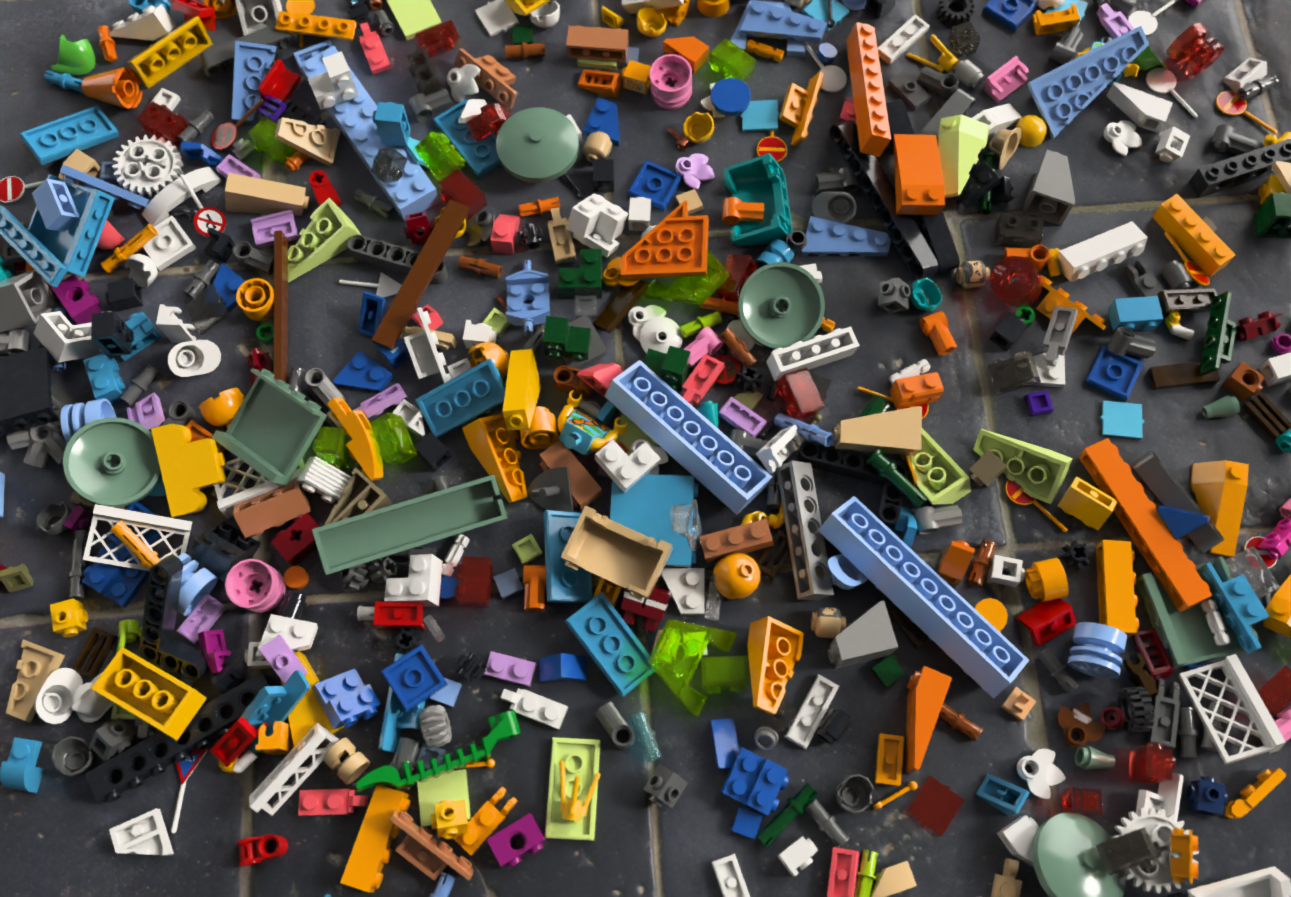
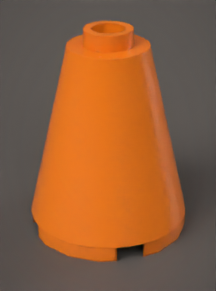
M122 67L85 77L81 85L82 91L87 97L124 109L137 107L142 98V91H139L138 85L141 84V80L138 74L131 68Z

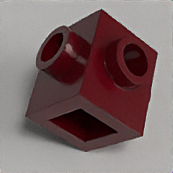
M426 211L406 215L407 226H404L406 238H411L412 245H425L434 229L433 220H428Z

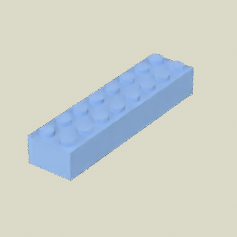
M639 360L612 380L604 397L736 515L763 491L772 478L766 470L642 361Z

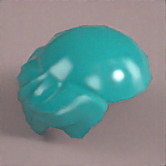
M924 278L913 282L910 300L917 309L933 312L941 304L942 295L932 280Z

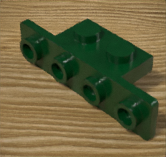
M1228 291L1215 296L1211 302L1207 335L1201 359L1200 374L1203 375L1217 371L1220 362L1223 364L1231 362L1237 323L1227 319L1232 294Z

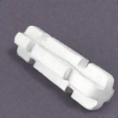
M926 359L917 362L918 364H913L901 370L900 373L891 375L889 381L893 386L896 379L917 376L920 373L923 374L929 371L930 364Z
M463 534L457 535L454 540L456 542L455 545L452 544L444 559L445 564L442 563L441 571L443 576L452 575L453 567H456L464 552L463 548H466L469 543L467 536Z
M1212 599L1202 602L1201 607L1203 612L1207 614L1205 617L1211 633L1215 634L1213 638L1216 645L1224 646L1229 644L1230 638L1228 633H1225L1226 628L1220 613L1216 611L1218 609L1216 602Z

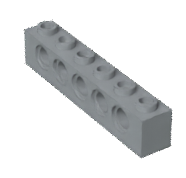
M790 461L776 469L797 599L818 601L832 596L834 593L824 536L818 531L822 523L811 463Z

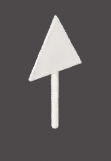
M382 272L378 284L339 280V284L377 288L376 295L383 298L396 295L402 286Z

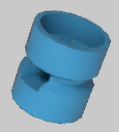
M774 239L766 247V252L761 253L756 259L755 265L759 269L776 262L790 263L794 258V252L784 241Z

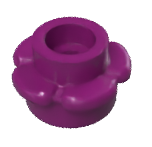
M1282 333L1273 336L1270 346L1276 353L1285 354L1291 351L1290 335Z

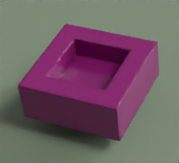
M76 505L63 525L74 532L76 530H83L88 525L91 514Z

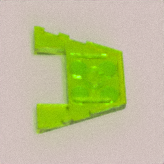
M708 249L707 276L678 277L670 286L654 279L648 285L649 288L643 295L647 299L702 305L730 275L727 269Z
M668 619L651 653L648 664L693 716L698 717L707 697L689 687L688 684L707 644L710 643L723 652H729L737 633Z

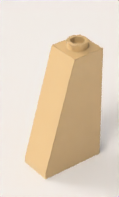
M228 173L225 187L226 211L274 214L291 209L294 215L302 216L303 208H308L309 196H306L305 187Z
M916 406L841 420L833 428L832 432L834 434L835 449L876 452L880 448L882 453L915 456L921 451L922 407Z

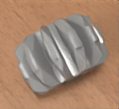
M432 705L421 710L419 716L420 726L426 744L432 748L449 743L452 732L445 708L441 705Z

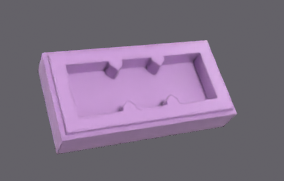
M230 154L215 168L218 173L226 178L228 173L261 179L260 174Z
M730 397L718 412L719 417L736 429L746 431L751 437L755 438L767 423L766 420L733 397Z
M206 593L176 631L197 645L199 643L198 633L209 631L227 607Z
M281 634L259 648L284 684L295 670H301L304 676L308 674L304 665Z

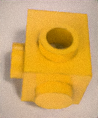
M70 599L50 605L53 632L63 637H74L78 635V632L87 630L86 622L88 621V615L83 603Z

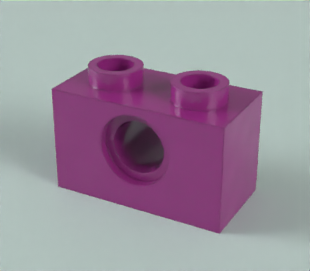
M72 274L62 280L58 287H51L71 318L78 325L89 323L92 321V314L102 312L99 307L102 303L94 293L92 295L89 293L91 287L84 278L80 280L75 274Z
M531 813L486 839L500 866L505 867L507 865L509 869L522 861L520 857L529 852L530 855H533L543 849L542 843L546 842L542 831ZM517 835H521L524 838V845L519 850H515L512 847V839Z

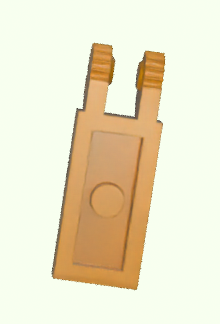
M1266 768L1256 776L1258 781L1254 785L1249 784L1240 791L1241 797L1239 799L1227 802L1224 806V815L1230 819L1235 817L1242 818L1286 777V774L1280 768L1270 770Z
M504 787L500 788L490 801H487L468 822V833L458 834L457 837L453 838L471 856L477 852L486 839L506 819L505 816L518 802L513 797L505 804L501 811L495 807L496 803L504 797L507 791Z

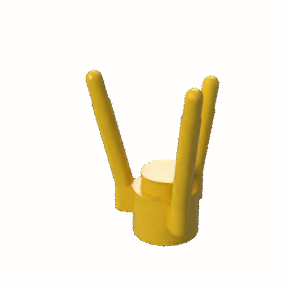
M931 34L930 41L942 53L937 60L939 65L907 53V57L930 66L940 73L944 70L947 73L951 72L959 61L934 34Z
M560 761L561 804L559 811L562 812L561 819L581 822V817L586 816L587 807L598 784L600 773H596L582 806V801L577 800L580 776L576 775L571 799H567L566 803L564 761Z

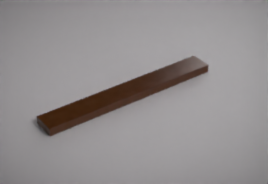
M451 199L449 200L372 338L374 344L393 351L470 211L469 206Z
M279 230L274 232L273 374L275 375V380L280 379L288 383V239L284 232Z

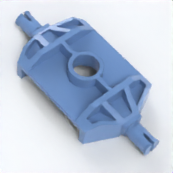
M526 260L522 262V271L506 277L507 321L512 325L523 326L524 335L528 337V331L530 336L533 335L534 325L545 323L546 316H550L548 274L531 270L532 262L527 260L526 264ZM526 301H533L531 304H524Z

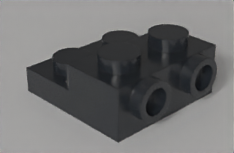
M978 154L977 163L973 164L969 171L970 176L961 194L953 197L958 204L963 203L966 208L1001 183L1000 178L980 154Z

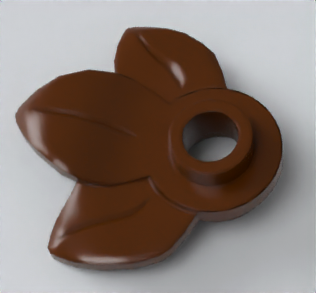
M1088 703L1080 704L1072 711L1065 706H1061L1058 711L1057 720L1063 729V740L1071 748L1082 747L1086 742L1098 741L1106 730L1104 723L1092 721V714ZM1072 732H1075L1077 734V740H1073L1071 738Z

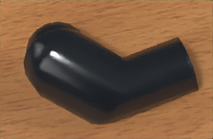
M191 205L175 207L171 211L174 218L189 215V220L194 222V216L199 209Z

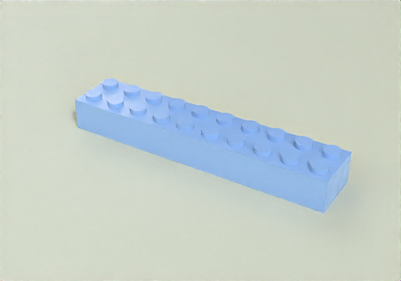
M334 46L299 64L304 78L309 85L308 78L327 72L322 58L338 53ZM350 69L359 96L326 108V110L401 218L406 222V215L425 211L440 202L437 190L404 146L382 144L380 136L377 135L376 123H373V111L377 110V105Z
M855 496L835 510L819 528L818 531L826 540L834 545L844 557L857 567L862 574L881 590L895 606L904 612L913 623L927 634L947 656L952 658L993 699L1015 679L1028 663V658Z

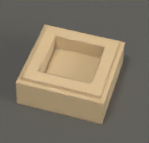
M695 189L676 196L678 205L688 201V215L703 209V204Z

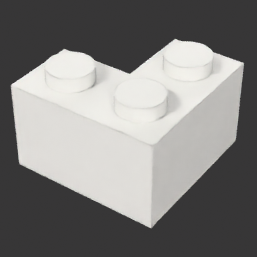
M342 51L322 58L327 72L308 78L321 110L359 96Z
M594 193L572 207L566 229L583 239L595 231L612 241L622 234L629 213Z
M61 311L40 314L33 334L58 363L93 357L98 354L100 347L91 339V323L72 325Z
M612 439L595 454L594 460L625 493L657 466L661 458L646 442L627 456Z
M433 554L410 555L408 578H387L384 601L422 602L424 607L439 606L443 561Z

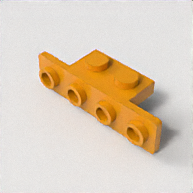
M280 11L275 28L277 31L353 40L356 22L354 20Z
M818 72L809 80L807 90L794 83L788 86L779 119L795 128L791 141L793 146L803 142L808 136V125L813 119L812 111L818 102L817 94L823 84L822 72Z
M1035 275L1033 277V280L1050 291L1036 308L1045 316L1051 319L1055 306L1077 309L1078 314L1072 333L1085 317L1104 330L1106 328L1103 324L1106 320L1096 313L1093 316L1086 312L1088 307L1078 300L1075 303L1068 299L1070 294L1060 287L1058 290L1050 286L1052 281L1041 275L1039 278Z

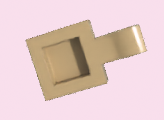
M1005 858L1003 875L995 874L991 897H1020L1022 881L1015 879L1019 868V861Z

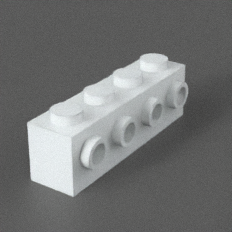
M1129 222L1060 250L1057 258L1060 271L1070 282L1082 279L1091 273L1102 271L1108 266L1119 264L1125 259L1140 255L1144 251L1148 237L1133 222Z
M851 327L842 330L836 329L829 334L817 335L805 342H796L784 349H775L771 352L766 363L774 381L852 356L859 347V343Z

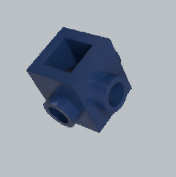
M1200 776L1199 780L1190 781L1186 792L1189 799L1188 811L1209 816L1224 815V806L1227 804L1228 799L1227 792H1225V784L1216 783L1215 778Z

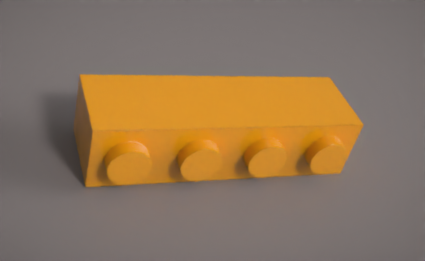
M1178 194L1162 203L1152 216L1165 231L1169 232L1184 252L1204 270L1209 278L1223 269L1235 256L1234 252Z
M1102 540L1095 546L1099 624L1121 630L1129 638L1136 634L1139 628V620L1135 614V608L1138 603L1137 595L1134 594L1136 573L1133 572L1132 566L1135 552L1131 549V542Z
M376 785L340 883L374 893L375 888H379L383 879V874L381 873L383 865L389 862L392 854V849L390 848L392 840L398 837L401 829L390 818L395 809L399 812H407L410 800H408L409 794L383 785Z

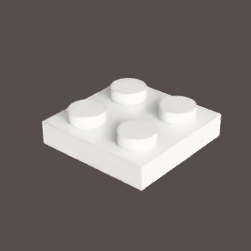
M173 216L154 226L159 234L143 246L160 271L196 249Z

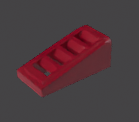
M1155 628L1137 631L1136 634L1132 635L1137 654L1140 653L1144 658L1143 670H1146L1155 681L1157 678H1169L1174 672V667ZM1149 638L1152 640V642L1142 643L1141 641ZM1155 648L1154 651H1150V652H1146V650H1145V649ZM1158 657V660L1156 661L1150 660L1151 658Z

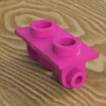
M1291 518L1279 521L1276 528L1266 535L1258 546V549H1267L1269 552L1268 556L1273 560L1280 559L1289 549L1288 545H1291Z

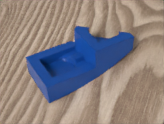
M181 142V150L187 160H203L207 167L218 166L224 160L201 143Z

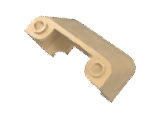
M585 506L561 558L566 561L565 566L576 571L578 568H582L629 590L630 596L642 601L643 597L648 598L673 548L672 544L663 540L656 543L655 538L645 536L612 521L607 516L603 515L602 517V515L596 513V510Z

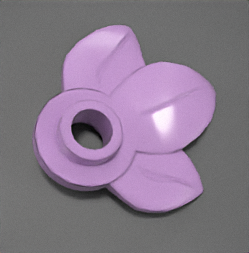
M695 153L689 156V158L681 157L675 164L676 172L682 175L686 185L696 190L700 187V181L712 180L715 177L712 168L707 165L709 158L703 154Z

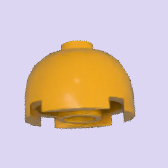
M493 342L480 343L469 349L468 354L472 353V359L469 360L472 368L492 358L502 379H504L509 367V355L506 350Z
M231 388L220 392V396L215 399L210 397L198 406L202 416L209 424L217 427H229L244 401V396L238 388Z
M736 552L722 557L713 569V575L715 574L716 580L714 582L715 587L721 595L731 600L748 597L757 589L760 583L758 564L753 558L744 553Z

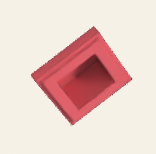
M428 304L422 307L423 312L427 311L431 324H428L430 330H435L443 324L436 310ZM418 312L414 313L411 318L420 328H423Z

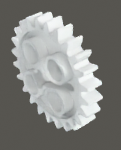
M144 135L143 140L136 136V142L134 143L128 140L129 146L121 145L123 152L116 151L119 158H113L115 165H112L115 171L113 174L120 186L134 194L138 192L142 197L145 192L148 193L149 197H152L153 192L158 194L161 189H164L173 180L179 178L177 174L183 173L180 168L183 166L182 157L176 146H172L170 141L165 142L163 137L157 140L155 135L151 139Z
M1154 807L1148 808L1147 813L1143 808L1138 809V816L1133 811L1129 812L1130 820L1125 817L1121 818L1120 820L1124 827H1114L1120 834L1111 836V839L1116 841L1117 845L1111 846L1110 849L1118 851V855L1112 859L1121 861L1122 864L1118 866L1117 870L1127 871L1124 879L1134 878V887H1138L1143 883V891L1149 892L1152 886L1156 894H1160L1161 886L1165 893H1171V885L1175 889H1181L1179 882H1172L1170 866L1166 862L1168 853L1172 854L1175 858H1181V853L1170 852V849L1134 857L1132 853L1170 844V833H1173V828L1182 829L1184 821L1175 823L1174 813L1165 817V809H1160L1156 815ZM1160 827L1167 832L1165 842L1161 841L1157 835ZM1184 830V834L1189 835V830ZM1134 833H1138L1142 837L1143 843L1140 847L1136 846L1132 841ZM1143 859H1147L1151 864L1149 873L1144 872L1141 868V861ZM1184 878V883H1189L1188 878Z

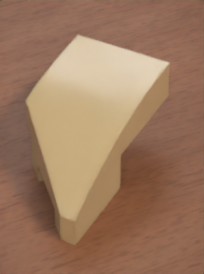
M908 861L884 868L881 873H877L876 883L872 893H870V897H887L917 886Z

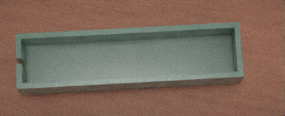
M495 475L312 529L325 575L507 519L502 499L493 500V496L500 494Z

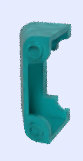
M768 153L724 168L725 177H723V184L726 189L730 190L733 197L739 198L742 202L764 203L763 223L741 221L736 226H733L729 232L731 242L738 247L770 244L774 239H779L786 243L787 235L793 231L787 184L784 172L773 156Z

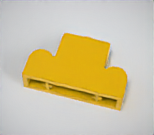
M168 424L151 428L171 517H181L202 511L206 507L207 498L204 493L200 492V489L226 482L224 471L226 461L223 453H220L218 442L208 438L190 442L192 438L191 432L183 425Z

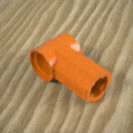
M736 197L724 199L722 221L725 224L736 225L741 221L763 223L764 203L742 202Z
M1035 245L1032 248H1005L1003 265L1005 267L1028 268L1031 271L1038 272L1044 268L1050 253L1048 248L1043 245Z
M943 311L920 319L923 333L930 337L939 356L950 354L956 350L957 345L948 329V320Z
M524 565V610L531 612L545 611L546 565Z

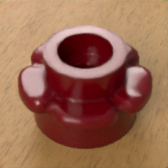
M1109 706L1103 709L1100 721L1106 725L1107 729L1116 730L1125 723L1124 713L1118 707Z

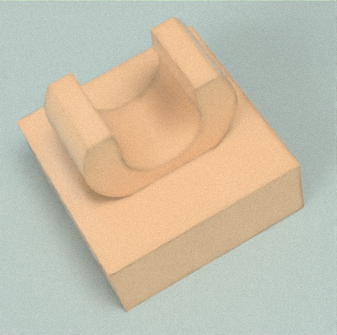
M1014 687L1001 707L1018 720L1023 721L1036 703V700L1018 687Z

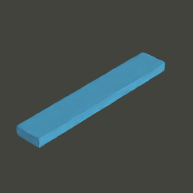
M0 206V235L51 286L58 287L68 269L5 207Z

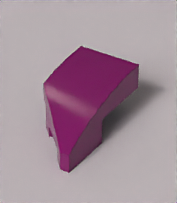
M223 629L198 633L200 646L212 673L221 672L223 662L232 653L226 649Z

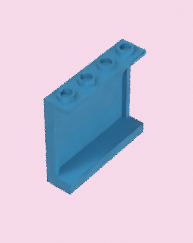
M49 174L47 179L66 183L80 218L65 232L46 229L36 206L28 230L68 269V272L85 277L115 197L97 189H90Z
M646 474L625 493L612 480L610 520L645 536L653 537L656 543L663 540L672 544L673 550L665 566L691 568V563L696 564V550H692V541H696L697 527H692L693 519H697L698 505H693V497H698V483H694V476Z

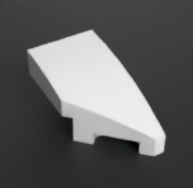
M472 99L468 100L462 109L458 122L472 124L476 118L490 120L494 113L485 100Z
M403 399L390 417L403 427L422 437L425 435L422 412Z

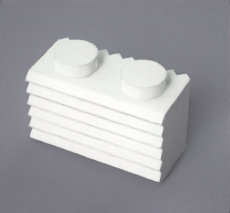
M315 456L308 458L297 482L303 484L301 486L302 489L310 493L316 491L322 495V500L333 504L340 500L343 494L342 490L349 483L351 476Z

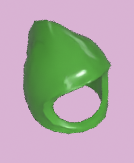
M61 34L58 64L51 65V69L72 75L90 73L95 67L96 61L89 41L83 39L77 42H69L66 40L65 35Z

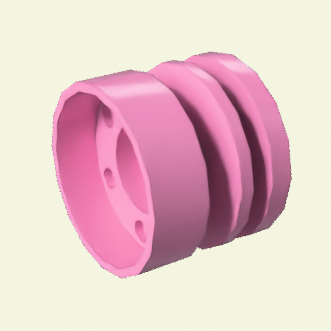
M668 54L659 57L653 62L650 68L651 97L659 107L667 110L679 109L689 102L692 95V68L689 62L682 56Z
M247 559L237 563L228 573L225 582L226 593L233 603L257 613L269 612L279 606L286 592V584L281 572L256 559Z

